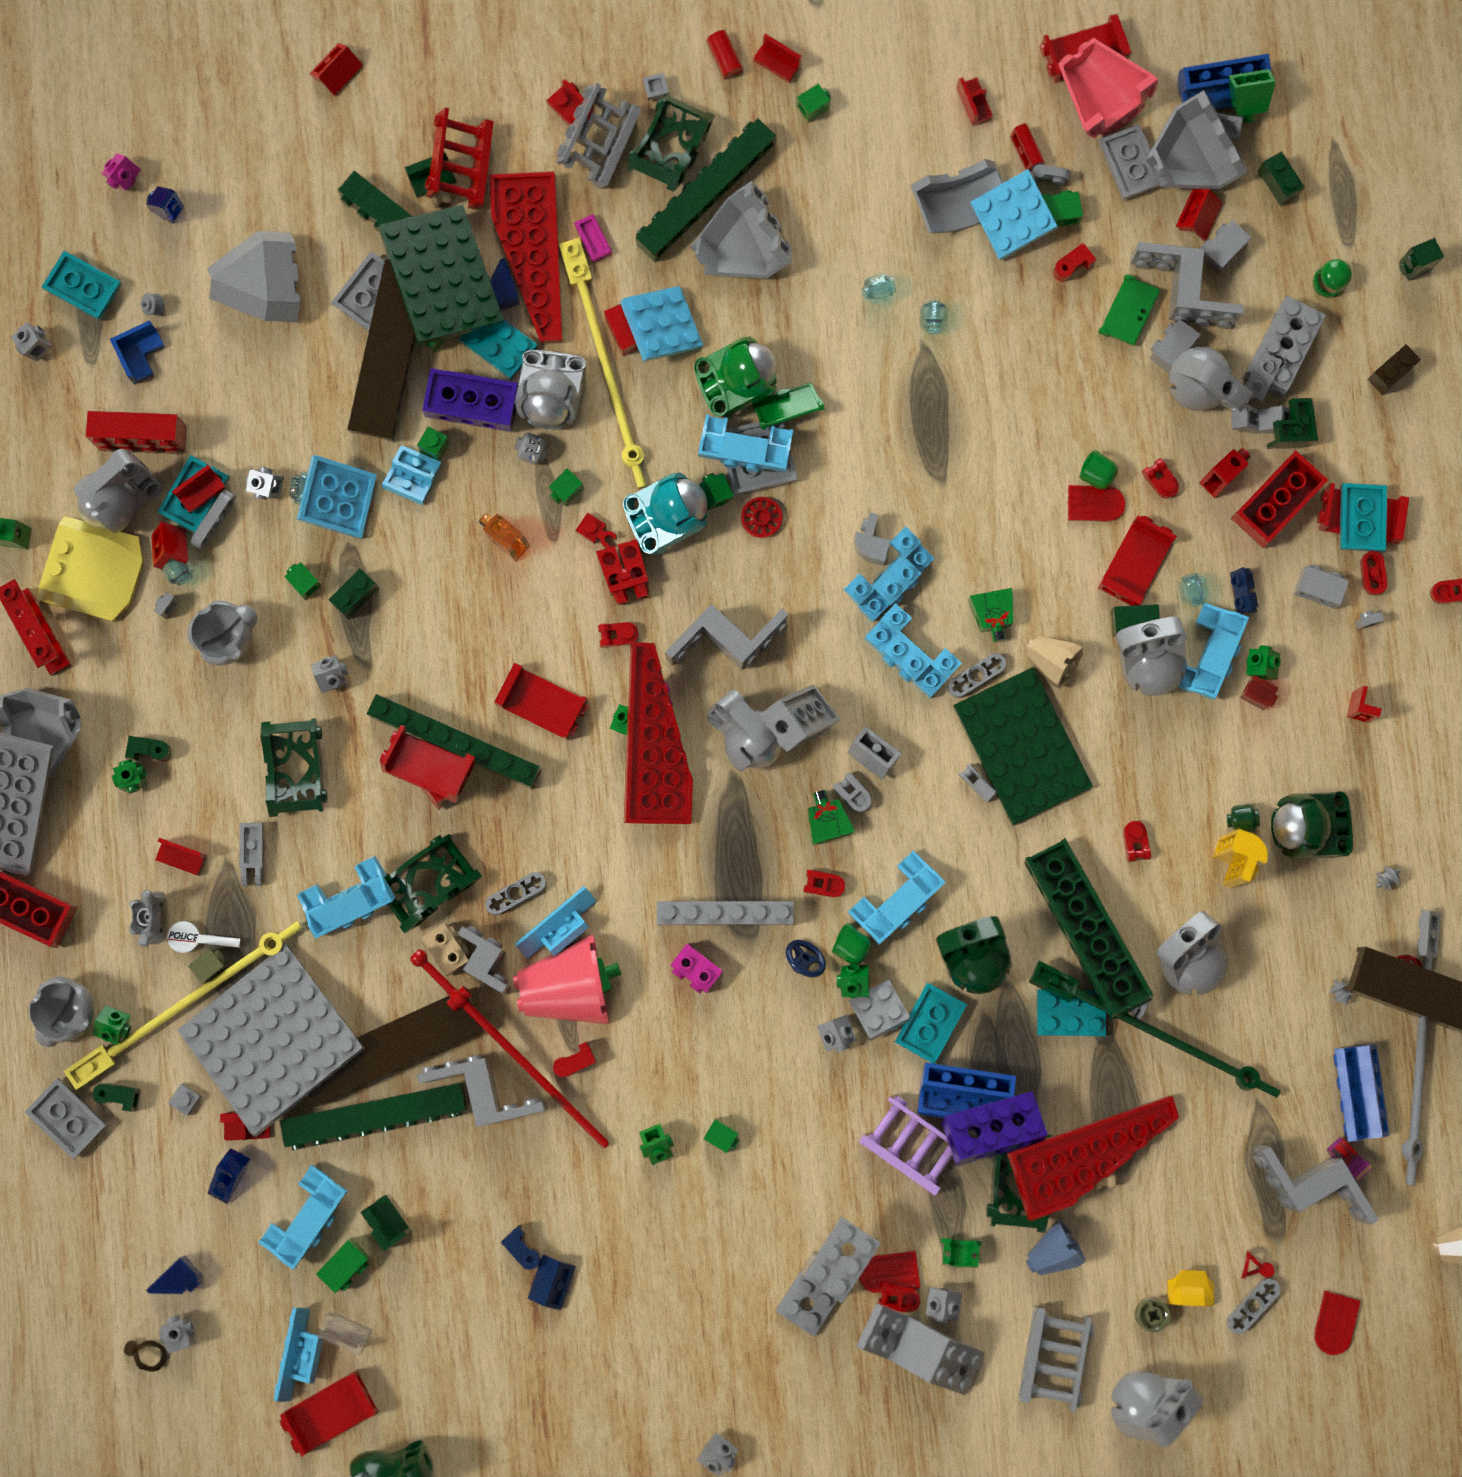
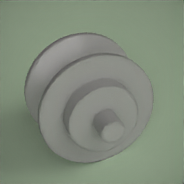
M146 293L143 295L140 305L144 314L160 315L164 308L161 295L158 293L153 295Z
M1385 866V873H1376V880L1378 882L1376 886L1377 888L1382 887L1391 891L1393 883L1400 884V877L1398 875L1400 871Z
M1338 979L1333 980L1335 985L1331 986L1332 989L1328 991V993H1334L1336 996L1333 1002L1338 1001V1003L1343 1002L1345 1006L1348 1005V1000L1351 999L1350 995L1353 993L1344 990L1349 985V982L1344 983V981L1339 982Z

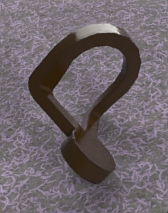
M130 1340L124 1347V1354L133 1356L137 1367L141 1370L158 1371L167 1360L165 1346L152 1340L140 1344ZM147 1346L155 1347L161 1351V1358L156 1365L149 1366L141 1362L137 1351Z

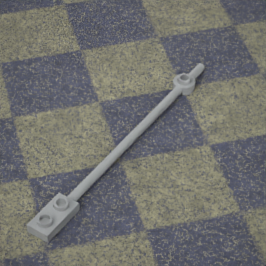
M1422 910L1419 919L1420 939L1417 942L1418 955L1423 956L1422 967L1432 971V959L1438 958L1441 913ZM1418 1018L1410 1136L1403 1143L1401 1149L1402 1155L1408 1161L1406 1185L1414 1186L1417 1162L1421 1160L1423 1155V1145L1419 1140L1428 1021Z

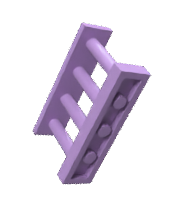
M889 1096L887 1101L893 1105L873 1134L870 1133L868 1137L863 1134L858 1142L936 1196L940 1190V1187L936 1185L938 1182L937 1178L953 1156L950 1146L948 1145L934 1168L925 1177L917 1172L919 1169L918 1165L937 1137L948 1143L947 1137L905 1107L907 1102L900 1097L895 1096L893 1099ZM901 1110L910 1116L911 1119L893 1146L886 1150L879 1145L881 1143L880 1139ZM920 1123L930 1132L912 1159L904 1163L898 1159L901 1155L899 1152Z

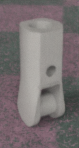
M967 764V768L962 773L959 772L958 775L987 802L997 791L970 764ZM973 774L978 778L974 783L969 780Z

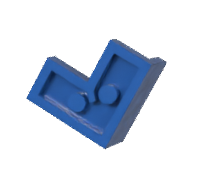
M150 320L110 338L127 377L134 385L154 376L145 356L165 346L156 327Z

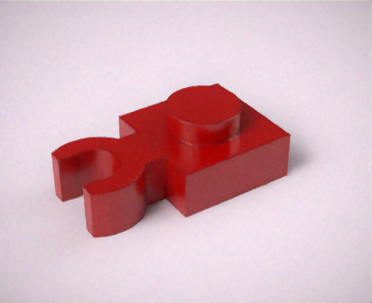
M588 512L575 530L576 533L593 544L597 539L600 540L604 548L610 547L605 542L607 537H612L614 540L617 538L614 532H605L606 524Z

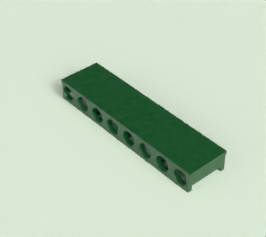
M1066 838L1031 857L1025 858L1024 864L1110 1019L1114 1020L1151 1001L1154 994Z

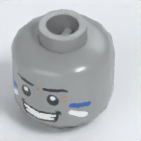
M527 432L523 438L518 437L514 449L518 450L517 457L520 460L536 465L539 461L543 462L548 445H546L544 438Z

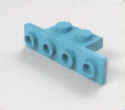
M582 887L516 942V947L527 959L544 945L553 956L557 955L589 928L580 915L592 906L596 899L586 887Z
M294 1307L292 1309L288 1333L284 1343L285 1348L280 1363V1372L275 1386L274 1401L276 1402L291 1401L295 1380L309 1384L315 1382L323 1344L322 1338L324 1336L306 1332L309 1308Z

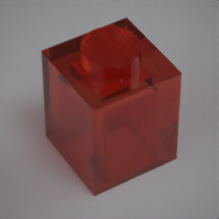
M1254 675L1249 679L1240 698L1261 710H1265L1269 706L1273 707L1278 698V695H1276L1278 687Z

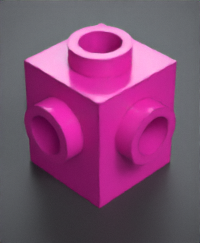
M116 153L112 159L106 162L104 171L101 174L107 178L105 182L113 189L127 190L134 185L136 176L141 169L126 156Z

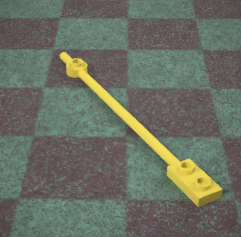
M580 238L559 243L571 287L578 285L625 443V448L622 451L623 463L627 467L632 468L638 489L644 488L646 483L640 466L644 461V453L641 447L634 445L587 288L586 283L592 281ZM631 452H635L637 456L635 458H630L629 454Z
M298 921L279 934H264L259 942L260 947L130 1034L126 1039L120 1041L118 1045H114L108 1050L105 1045H101L64 1070L75 1090H79L116 1065L113 1059L114 1056L264 954L271 956L279 953L284 945L283 941L302 929ZM271 940H274L276 942V946L271 949L269 947V942Z

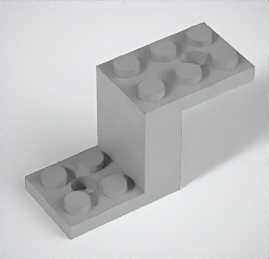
M1144 242L1137 243L1131 255L1130 265H1136L1137 268L1141 269L1156 267L1160 271L1173 269L1169 320H1174L1176 323L1180 319L1185 323L1194 322L1198 326H1209V324L1218 325L1219 328L1223 329L1235 326L1243 314L1244 305L1200 300L1204 249Z
M711 604L665 652L666 660L671 665L675 662L681 663L688 655L686 653L691 646L695 648L702 641V635L704 634L741 670L745 666L749 668L757 660V653L760 650L765 652L772 644L773 637L776 634L780 636L787 629L788 614L781 609L750 640Z
M483 1055L468 1057L467 1062L462 1064L460 1060L444 1063L445 1068L441 1069L438 1068V1065L422 1068V1073L417 1074L418 1082L426 1083L464 1073L476 1127L547 1110L546 1102H540L539 1098L524 1101L525 1106L518 1107L517 1103L502 1106L501 1111L489 1058H483Z
M1259 1145L1253 1149L1256 1154L1253 1156L1255 1162L1260 1168L1263 1167L1267 1173L1265 1178L1272 1188L1275 1187L1278 1191L1279 1196L1277 1198L1283 1208L1301 1212L1334 1191H1337L1343 1201L1346 1200L1350 1208L1348 1211L1355 1221L1358 1220L1369 1225L1379 1221L1343 1159L1330 1157L1295 1179L1290 1180L1270 1146Z
M841 1216L818 1253L812 1252L775 1311L814 1337L837 1300L843 1303L881 1243ZM845 1243L854 1245L855 1252L853 1255L844 1256L842 1254L841 1248ZM805 1297H810L814 1301V1306L810 1310H804L800 1305L801 1300Z
M876 1303L857 1343V1347L864 1351L889 1359L931 1384L962 1395H966L967 1391L971 1388L974 1375L981 1366L982 1358L985 1354L977 1348L953 1340L909 1315Z

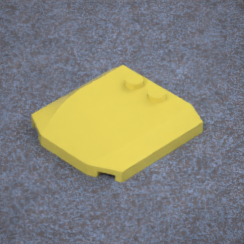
M64 516L58 525L38 587L37 600L115 622L117 620L116 617L131 605L144 566V556L140 544L141 538L124 532L113 533L109 529L95 528L84 521Z

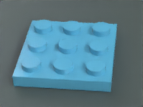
M1028 169L970 202L999 260L1008 257L1058 228Z
M680 286L631 296L620 301L643 362L697 350L703 346Z
M313 455L297 520L358 539L362 538L377 474Z

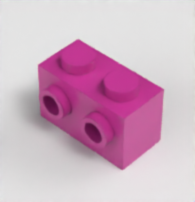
M688 944L684 946L670 965L674 968L671 972L681 980L684 977L690 980L692 983L689 986L699 994L702 991L707 993L723 972Z

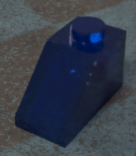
M157 186L147 197L146 205L149 210L174 224L184 208L176 192L170 188Z
M502 258L490 279L500 311L520 305L506 260Z
M230 1148L217 1165L207 1194L228 1204L247 1170L250 1158Z
M182 1256L146 1291L149 1294H183L187 1291L192 1293L201 1284L198 1280L203 1275L186 1256Z

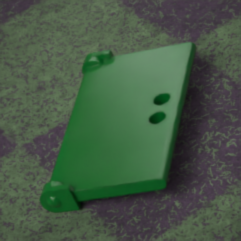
M1125 274L1124 281L1098 333L1135 346L1161 290L1138 281L1131 275Z
M812 383L792 389L779 390L776 394L752 404L762 430L806 414L825 410V406L821 398L819 399Z

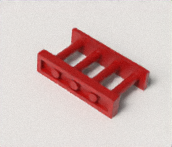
M445 107L434 118L436 130L430 176H428L425 188L428 189L427 197L432 198L439 190L466 197L468 208L477 210L484 204L494 121L485 119L477 126L448 119L449 108ZM447 128L474 135L476 145L471 147L446 140ZM444 148L472 156V159H474L473 166L469 168L444 161ZM441 169L468 176L471 180L469 189L441 182Z
M16 579L1 586L0 601L36 667L40 668L44 665L49 675L53 676L71 666L31 590L28 587L21 590Z

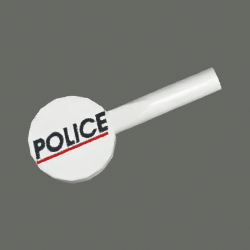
M186 921L174 924L169 929L167 935L170 947L180 953H188L194 950L198 943L238 948L241 945V939L201 935L196 926Z

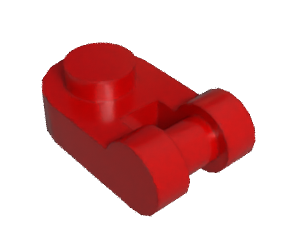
M1161 458L1154 461V465L1150 468L1146 467L1142 470L1145 479L1161 498L1170 499L1177 494L1179 483ZM1158 472L1163 476L1159 480L1155 477V474Z
M1462 579L1437 582L1430 589L1431 599L1437 604L1462 603ZM1454 587L1458 588V595H1455Z
M631 622L598 625V632L601 633L600 648L630 645V642H636L639 637L638 628ZM616 631L617 639H610V632Z
M1139 821L1129 822L1123 829L1127 861L1135 862L1136 859L1140 858L1150 860L1151 850L1145 825ZM1140 843L1141 849L1134 850L1133 844Z
M807 870L806 877H808L807 885H804V893L836 898L844 892L845 882L840 876ZM817 879L823 880L822 888L815 887Z
M890 1283L881 1284L880 1293L882 1295L878 1299V1304L906 1313L914 1312L919 1308L921 1299L918 1291L914 1288L894 1286ZM890 1296H897V1300H890Z

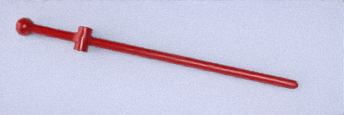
M418 949L410 957L411 963L416 967L421 966L450 995L451 998L447 1001L449 1007L454 1011L463 1008L602 1148H607L609 1146L608 1140L469 1002L468 999L472 996V993L465 986H462L459 990L456 989L427 960V953L422 949Z

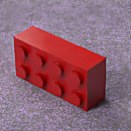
M87 411L86 438L98 450L105 452L112 451V449H125L129 452H134V449L145 453H156V450H162L167 454H178V451H185L187 426L177 414Z
M1295 450L1230 519L1264 548L1323 487L1328 479Z
M0 870V924L49 947L58 948L78 907Z

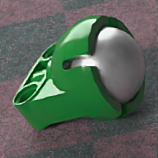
M751 336L740 338L706 357L698 358L694 363V372L704 399L712 414L721 418L733 417L736 412L772 395L777 389L776 358L767 347L759 344ZM709 363V370L705 373L704 367ZM725 403L726 409L721 413V405Z

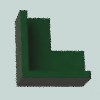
M1293 398L1288 401L1291 420H1277L1273 422L1275 440L1267 444V449L1305 448L1319 441L1312 398Z
M386 1195L360 1212L373 1230L371 1235L384 1252L412 1232Z

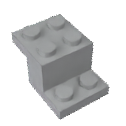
M462 926L458 935L477 946L463 970L502 994H507L511 987L506 984L508 980L497 973L493 974L505 954V951L501 949L503 945L490 937L488 940L483 939L484 933L472 926H469L468 929Z

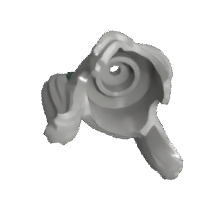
M146 889L141 893L142 900L135 899L129 902L132 911V922L129 930L131 934L141 935L138 945L143 947L149 944H160L164 940L161 928V908L166 901V896L164 892H151Z

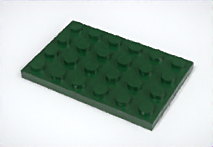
M463 205L379 225L378 229L418 346L503 324L504 319Z
M1034 667L953 705L992 787L997 791L996 795L1012 826L1093 787Z

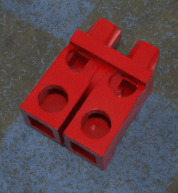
M637 539L618 544L624 567H621L615 546L596 551L610 595L614 597L618 606L629 602L626 593L629 590L635 589L637 599L649 596L647 586L649 581Z

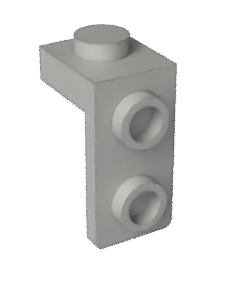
M1261 352L1248 381L1244 383V386L1253 392L1251 400H1264L1282 363L1281 359L1266 352Z

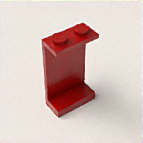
M1118 13L1110 15L1105 24L1052 40L1049 39L1048 34L1044 35L1040 44V52L1042 57H1046L1048 63L1046 65L1049 77H1053L1054 83L1065 81L1058 65L1066 55H1076L1080 45L1084 42H1089L1093 38L1129 59L1131 50Z
M1330 483L1321 492L1320 502H1323L1322 510H1319L1317 523L1320 524L1319 531L1340 534L1341 490L1334 489L1335 484ZM1400 496L1396 500L1387 498L1386 543L1397 545L1403 541L1410 497Z
M1137 515L1097 587L1130 606L1141 604L1144 599L1143 596L1159 566L1177 537L1170 528L1165 526L1159 527L1153 523L1154 521L1144 515Z
M517 663L513 664L494 701L496 706L567 741L570 736L574 737L579 727L576 723L580 716H585L589 707L586 704V697L575 695L526 671Z
M400 725L398 731H394L391 735L389 749L384 750L379 762L381 763L382 771L457 803L476 765L475 757L467 753L464 758L407 734L405 727Z
M356 1370L279 1415L281 1417L279 1422L284 1432L290 1434L292 1438L290 1443L295 1453H300L301 1457H303L326 1441L366 1418L374 1416L379 1410Z

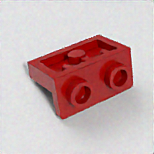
M563 79L561 81L562 86L546 102L570 126L576 118L574 117V112L582 104L584 98L579 93V88L573 82L569 83L566 79ZM592 104V107H591V109H590V111H589L588 114H590V113H592V112L595 114V112H594V107H595L594 104Z

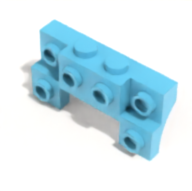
M706 414L698 457L719 460L720 463H724V466L728 468L746 467V470L751 472H759V470H764V468L786 472L793 429L785 430L771 426L769 439L726 432L728 418L722 419Z
M906 526L889 542L900 556H897L871 584L861 574H857L843 589L871 622L889 605L898 604L904 597L902 593L907 588L911 590L919 582L917 578L921 575V572L935 559Z
M895 603L878 624L866 635L864 640L883 656L882 660L889 667L892 668L894 666L900 671L898 674L906 682L911 681L926 696L931 698L962 662L946 648L934 661L901 632L911 621L912 617Z
M1204 603L1195 624L1210 630L1211 634L1196 669L1187 666L1186 674L1181 679L1178 688L1215 700L1224 678H1228L1232 671L1233 665L1230 664L1232 658L1237 657L1240 652L1241 645H1239V641L1249 617L1238 612Z
M914 850L897 865L899 870L909 880L876 909L863 897L848 911L849 915L878 945L898 927L903 929L912 921L909 916L915 911L919 914L928 906L925 901L946 883Z
M376 855L356 864L354 867L361 880L360 883L328 899L319 884L297 894L304 909L308 927L315 939L341 926L343 929L355 923V919L359 917L365 919L374 914V910L394 900L395 895L384 878L387 874Z
M313 1164L310 1165L308 1171L298 1183V1185L312 1195H310L287 1231L271 1223L264 1236L258 1242L293 1270L299 1265L307 1251L312 1246L316 1248L323 1238L320 1235L325 1227L329 1228L336 1219V1216L333 1214L348 1192L347 1189L332 1180L329 1175Z

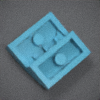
M401 445L392 461V467L382 483V488L423 505L438 474L441 462Z

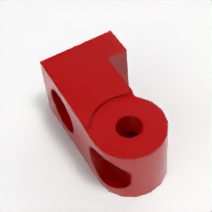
M1083 242L1058 260L1053 275L1057 281L1066 282L1071 278L1072 273L1082 266L1087 270L1093 267L1097 259Z
M587 1041L578 1045L580 1052L555 1060L553 1071L557 1076H569L597 1062Z

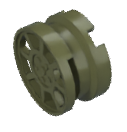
M1149 1297L1137 1304L1135 1319L1145 1330L1160 1332L1169 1324L1170 1311L1165 1303L1156 1298Z

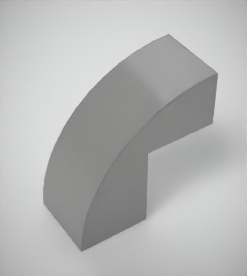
M1246 405L1241 413L1232 409V429L1241 432L1274 434L1273 422L1277 420H1291L1290 409L1284 406L1256 409Z

